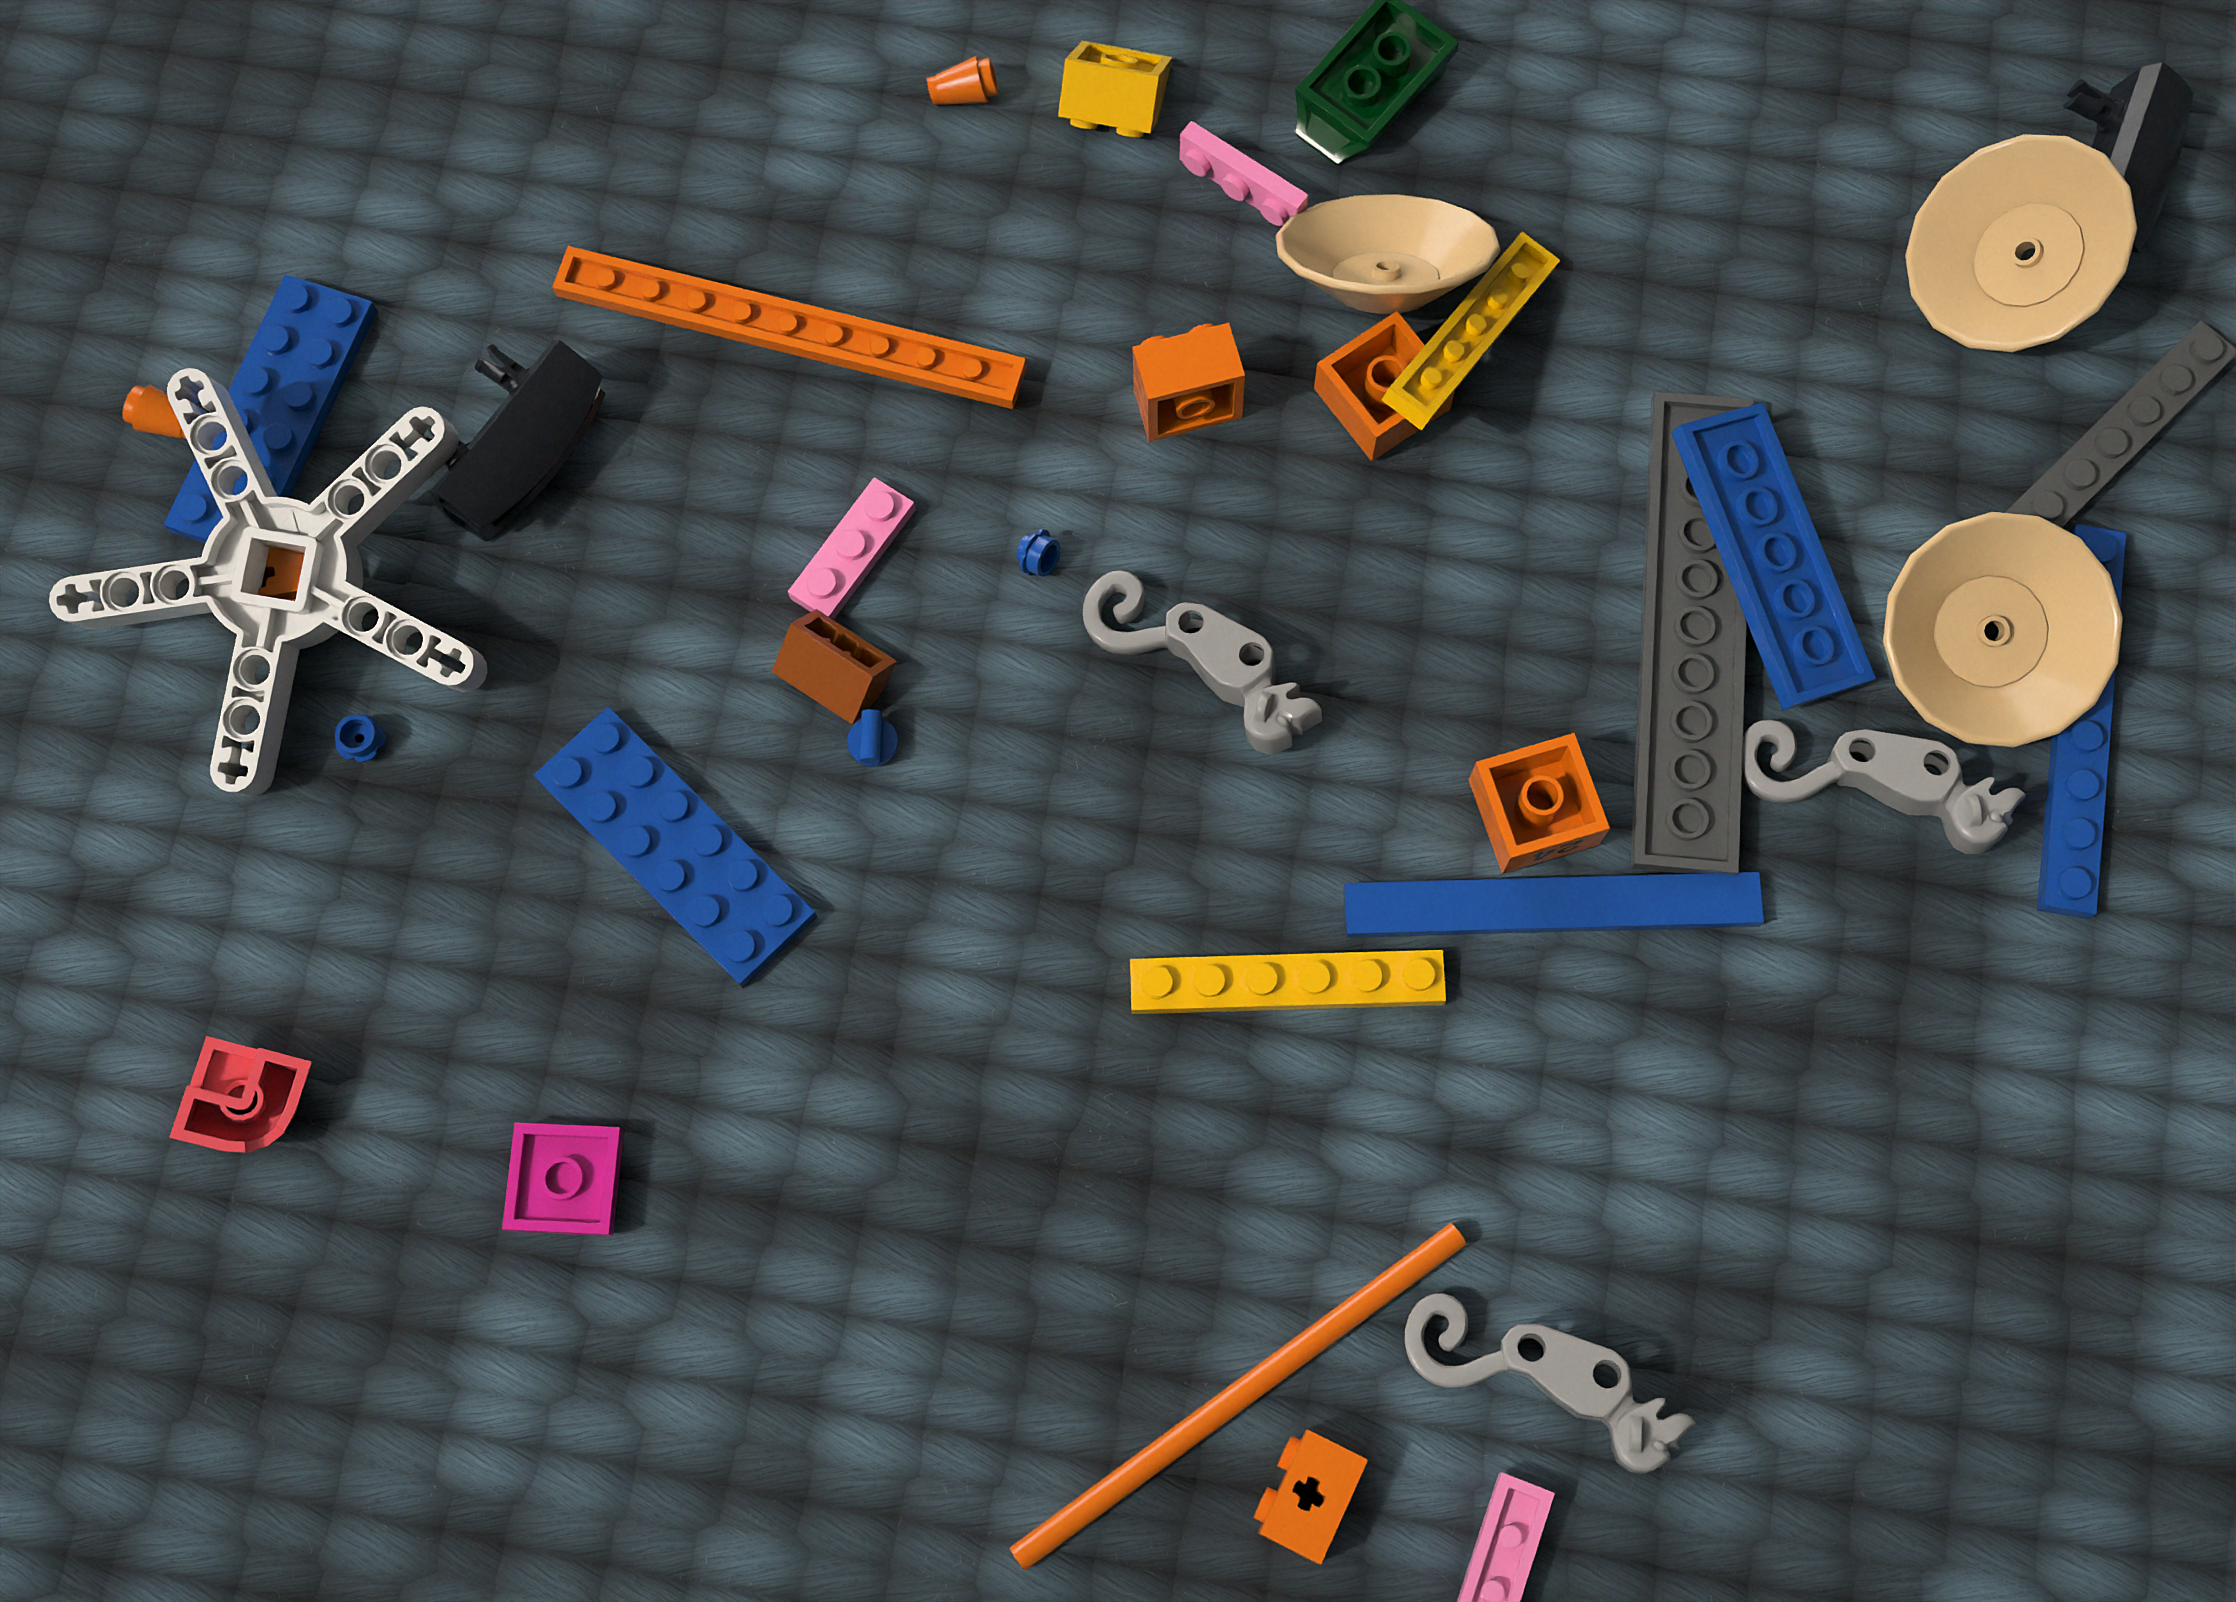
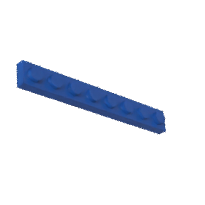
M2076 524L2069 532L2080 537L2110 573L2118 603L2121 606L2126 532ZM2116 668L2097 703L2061 733L2051 736L2037 901L2038 911L2090 919L2097 914Z

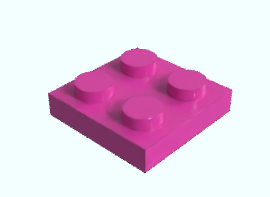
M514 1123L502 1230L521 1233L613 1237L624 1130L620 1127Z

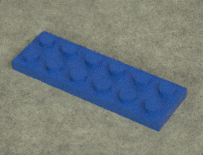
M286 274L228 393L277 496L289 498L378 310L372 301ZM226 431L221 432L215 437L213 451L220 449L227 440ZM195 458L163 526L170 533L206 544L209 535L224 517ZM247 475L241 476L235 482L233 488L234 495L240 494L247 487Z
M1764 403L1679 425L1671 432L1782 710L1791 709L1863 686L1875 680L1876 677Z
M609 707L602 711L533 775L742 988L818 917L815 911Z

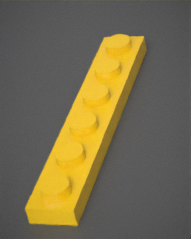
M1521 232L1394 381L1381 400L1422 431L1548 278L1560 259L1524 232Z
M1443 950L1130 959L1132 1014L1444 1005L1446 1002Z

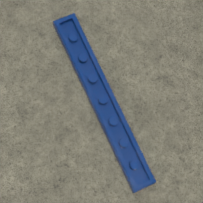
M1739 872L1736 876L1701 873L1345 883L1343 887L1346 938L1760 927L1764 923L1759 872Z

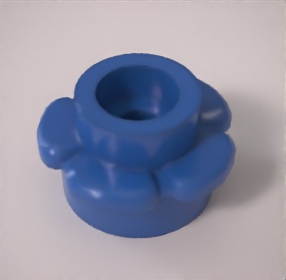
M1046 529L1038 530L1037 534L1025 535L1020 541L1016 552L1017 560L1020 561V570L1029 576L1034 574L1041 577L1047 576L1058 562L1061 546L1058 540L1050 537V533Z
M364 714L347 716L339 722L335 729L337 752L346 760L355 759L359 763L370 761L377 755V749L384 745L385 731L381 726H377V721L372 716ZM359 735H364V741L357 743L356 738Z

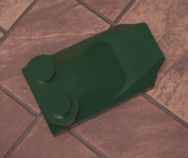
M1375 0L1295 88L1297 103L1295 134L1333 164H1339L1346 158L1368 149L1427 85L1433 84L1442 78L1446 71L1447 63L1458 52L1459 41L1402 0Z

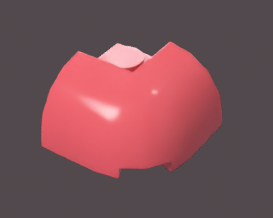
M206 1036L190 1086H186L169 1138L223 1152L249 1153L269 1146L285 1133L296 1114L312 1061L262 1048L254 1049Z

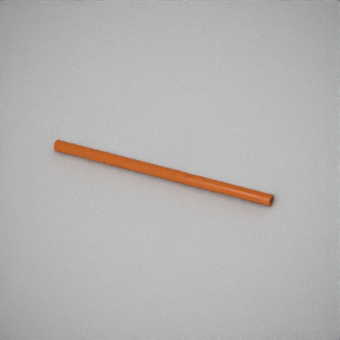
M1449 1223L1009 1547L1023 1570L1029 1569L1466 1246V1241L1452 1223Z

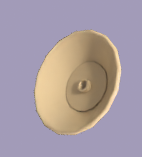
M2023 134L1977 150L1940 179L1915 216L1905 254L1911 297L1935 330L1967 348L2016 352L2060 339L2100 310L2127 271L2137 233L2130 186L2106 154L2069 136ZM2035 248V253L2030 259L2021 260L2024 251Z
M1400 194L1356 195L1318 203L1291 216L1275 236L1279 259L1297 275L1349 307L1376 314H1393L1396 311L1404 313L1416 310L1487 271L1500 252L1495 229L1472 211L1436 199Z
M1989 512L1945 526L1909 556L1888 594L1883 644L1896 686L1926 722L1966 743L2014 748L2061 733L2097 703L2118 665L2123 616L2110 573L2080 537L2040 516ZM1989 622L1994 623L1999 630L1998 636L1994 641L1989 640L1984 633L1985 626Z

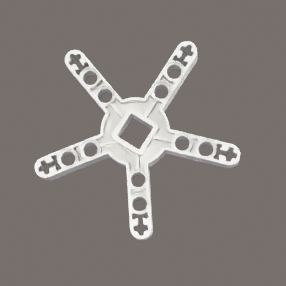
M187 368L180 370L172 376L168 383V399L224 517L209 535L202 552V557L70 576L57 582L50 592L49 604L52 612L58 618L86 629H102L213 612L224 626L237 634L210 765V775L213 782L220 789L247 797L258 796L264 793L271 786L274 779L299 649L317 645L340 630L456 691L470 692L477 689L485 681L487 675V663L483 655L478 651L362 590L363 567L357 546L447 462L457 450L459 438L454 426L438 412L428 407H417L407 412L308 505L296 499L277 496L231 396L225 387L198 369ZM200 401L203 408L208 410L210 413H207L205 410H203L195 404H197ZM431 428L435 437L428 442L424 433ZM226 431L227 440L220 449L213 451L215 437L221 432ZM408 446H411L409 448L418 454L415 458L405 451ZM401 459L402 466L398 475L392 479L385 480L384 472L387 465L393 460ZM247 475V487L240 494L234 495L233 488L235 482L241 476ZM358 494H364L365 501L361 510L349 515L348 504L350 500ZM270 547L305 553L295 601L257 595L259 588H262ZM188 578L190 583L189 590L184 597L177 600L176 588L183 579ZM138 585L139 597L133 605L127 606L126 597L129 590ZM87 596L102 601V604L96 601L87 602ZM371 609H377L379 617L377 624L373 629L364 632L361 623L363 616ZM421 632L423 636L421 648L418 652L407 655L405 650L406 640L411 634ZM442 653L465 664L464 671L460 674L438 662ZM268 661L270 665L269 676L264 682L257 684L255 671L261 663ZM257 710L260 715L259 726L254 732L248 734L245 729L246 718L251 712ZM242 743L254 746L253 752L246 749L241 750ZM239 767H248L246 777H237Z

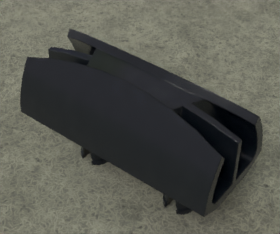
M2163 62L2140 67L2112 87L2109 97H2107V94L2089 85L2087 81L2081 79L2067 93V96L2072 99L2063 104L2065 109L2072 110L2080 116L2096 122L2097 132L2092 148L2107 155L2131 188L2137 223V233L2132 252L2140 253L2145 246L2165 203L2184 142L2193 99V92L2185 80Z
M561 340L552 341L534 365L528 369H525L501 352L494 344L488 346L487 350L489 357L498 366L481 357L476 362L475 370L508 391L509 395L471 442L465 444L459 440L457 450L444 463L448 467L447 472L430 493L435 505L447 518L485 542H488L510 524L558 473L586 433L606 394L599 388L603 375ZM429 428L428 431L435 437L431 428Z

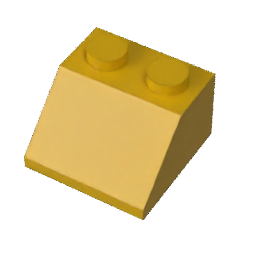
M1081 41L1065 59L1058 117L1069 118L1070 124L1079 128L1095 129L1098 127V124L1116 127V133L1128 137H1142L1144 132L1151 133L1158 123L1173 57Z

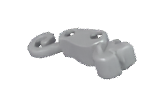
M1112 571L1101 576L1086 594L1083 604V621L1088 635L1094 643L1108 652L1122 655L1140 654L1160 648H1167L1173 655L1188 661L1205 684L1221 700L1244 708L1243 718L1247 741L1256 751L1273 754L1291 748L1293 745V735H1303V732L1322 722V711L1319 704L1313 699L1301 698L1299 684L1290 682L1274 685L1276 674L1274 652L1271 645L1262 635L1203 604L1188 602L1177 604L1167 612L1165 626L1151 627L1133 632L1112 630L1102 621V609L1106 601L1113 594L1120 592L1126 595V599L1113 608L1115 618L1121 624L1128 623L1137 618L1145 605L1146 595L1142 582L1137 576L1127 571ZM1189 614H1198L1203 620L1190 619ZM1194 630H1197V631H1198V632H1196V633L1189 634V632H1191V631H1194ZM1259 662L1255 666H1248L1249 663Z
M1761 720L1750 726L1743 735L1742 781L1759 798L1772 803L1789 804L1812 797L1833 783L1839 786L1855 787L1883 804L1907 815H1932L1940 817L1946 837L1953 848L1965 854L1983 853L2001 840L2007 832L2008 826L2013 822L2011 815L2014 809L2026 797L2025 793L2018 788H2008L1996 795H1991L1989 791L1996 782L1994 777L1985 778L1975 785H1964L1962 769L1956 753L1939 741L1868 729L1844 733L1836 742L1826 764L1817 767L1798 779L1781 782L1767 777L1762 772L1757 762V750L1763 742L1774 743L1777 747V752L1772 756L1770 766L1776 772L1785 771L1793 762L1797 751L1796 737L1790 727L1776 720ZM1858 740H1864V741H1867V742L1870 743V744H1865V743H1853V742L1858 741ZM1930 753L1942 754L1947 758L1949 764L1947 765L1942 760L1930 755ZM1851 754L1862 756L1866 762L1856 761L1852 758ZM1925 767L1936 769L1940 775L1931 774Z
M1434 1293L1421 1299L1408 1317L1405 1327L1407 1356L1416 1372L1425 1380L1434 1385L1449 1389L1472 1386L1503 1372L1528 1378L1556 1404L1576 1418L1599 1421L1605 1424L1609 1429L1611 1447L1616 1462L1628 1472L1645 1474L1669 1462L1671 1455L1668 1449L1678 1450L1680 1438L1696 1425L1693 1418L1682 1413L1659 1419L1657 1415L1666 1405L1665 1398H1656L1644 1404L1635 1403L1633 1401L1630 1368L1627 1362L1612 1349L1540 1324H1518L1511 1328L1502 1339L1500 1351L1485 1355L1464 1365L1445 1366L1436 1362L1427 1353L1424 1345L1425 1328L1433 1316L1441 1315L1446 1317L1449 1327L1440 1335L1438 1339L1439 1345L1444 1351L1450 1352L1455 1350L1464 1341L1468 1331V1316L1463 1304L1452 1296ZM1527 1339L1537 1341L1543 1349V1357L1534 1362L1523 1359L1518 1352L1519 1343ZM1601 1365L1612 1368L1617 1375V1385L1613 1388L1600 1387L1593 1378V1369Z

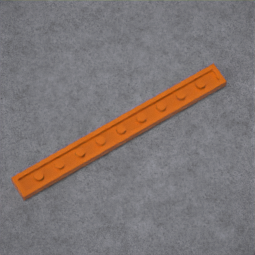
M567 246L552 286L557 297L1009 409H1014L1027 368L1026 358L571 246Z

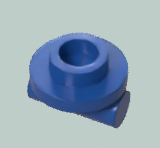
M868 709L862 711L861 720L850 729L847 745L851 756L858 763L868 767H877L886 764L894 757L898 749V736L893 725L882 718L881 711Z

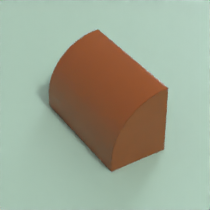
M815 609L790 624L771 672L853 725L862 717V711L868 710L879 697L897 661Z

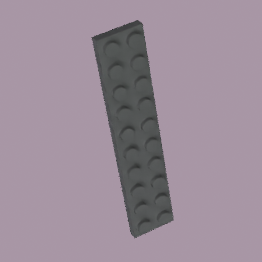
M1658 391L1654 392L1651 399L1630 869L1684 874L1714 873L1735 876L1739 873L1747 621L1671 432L1681 424L1754 405L1753 399Z

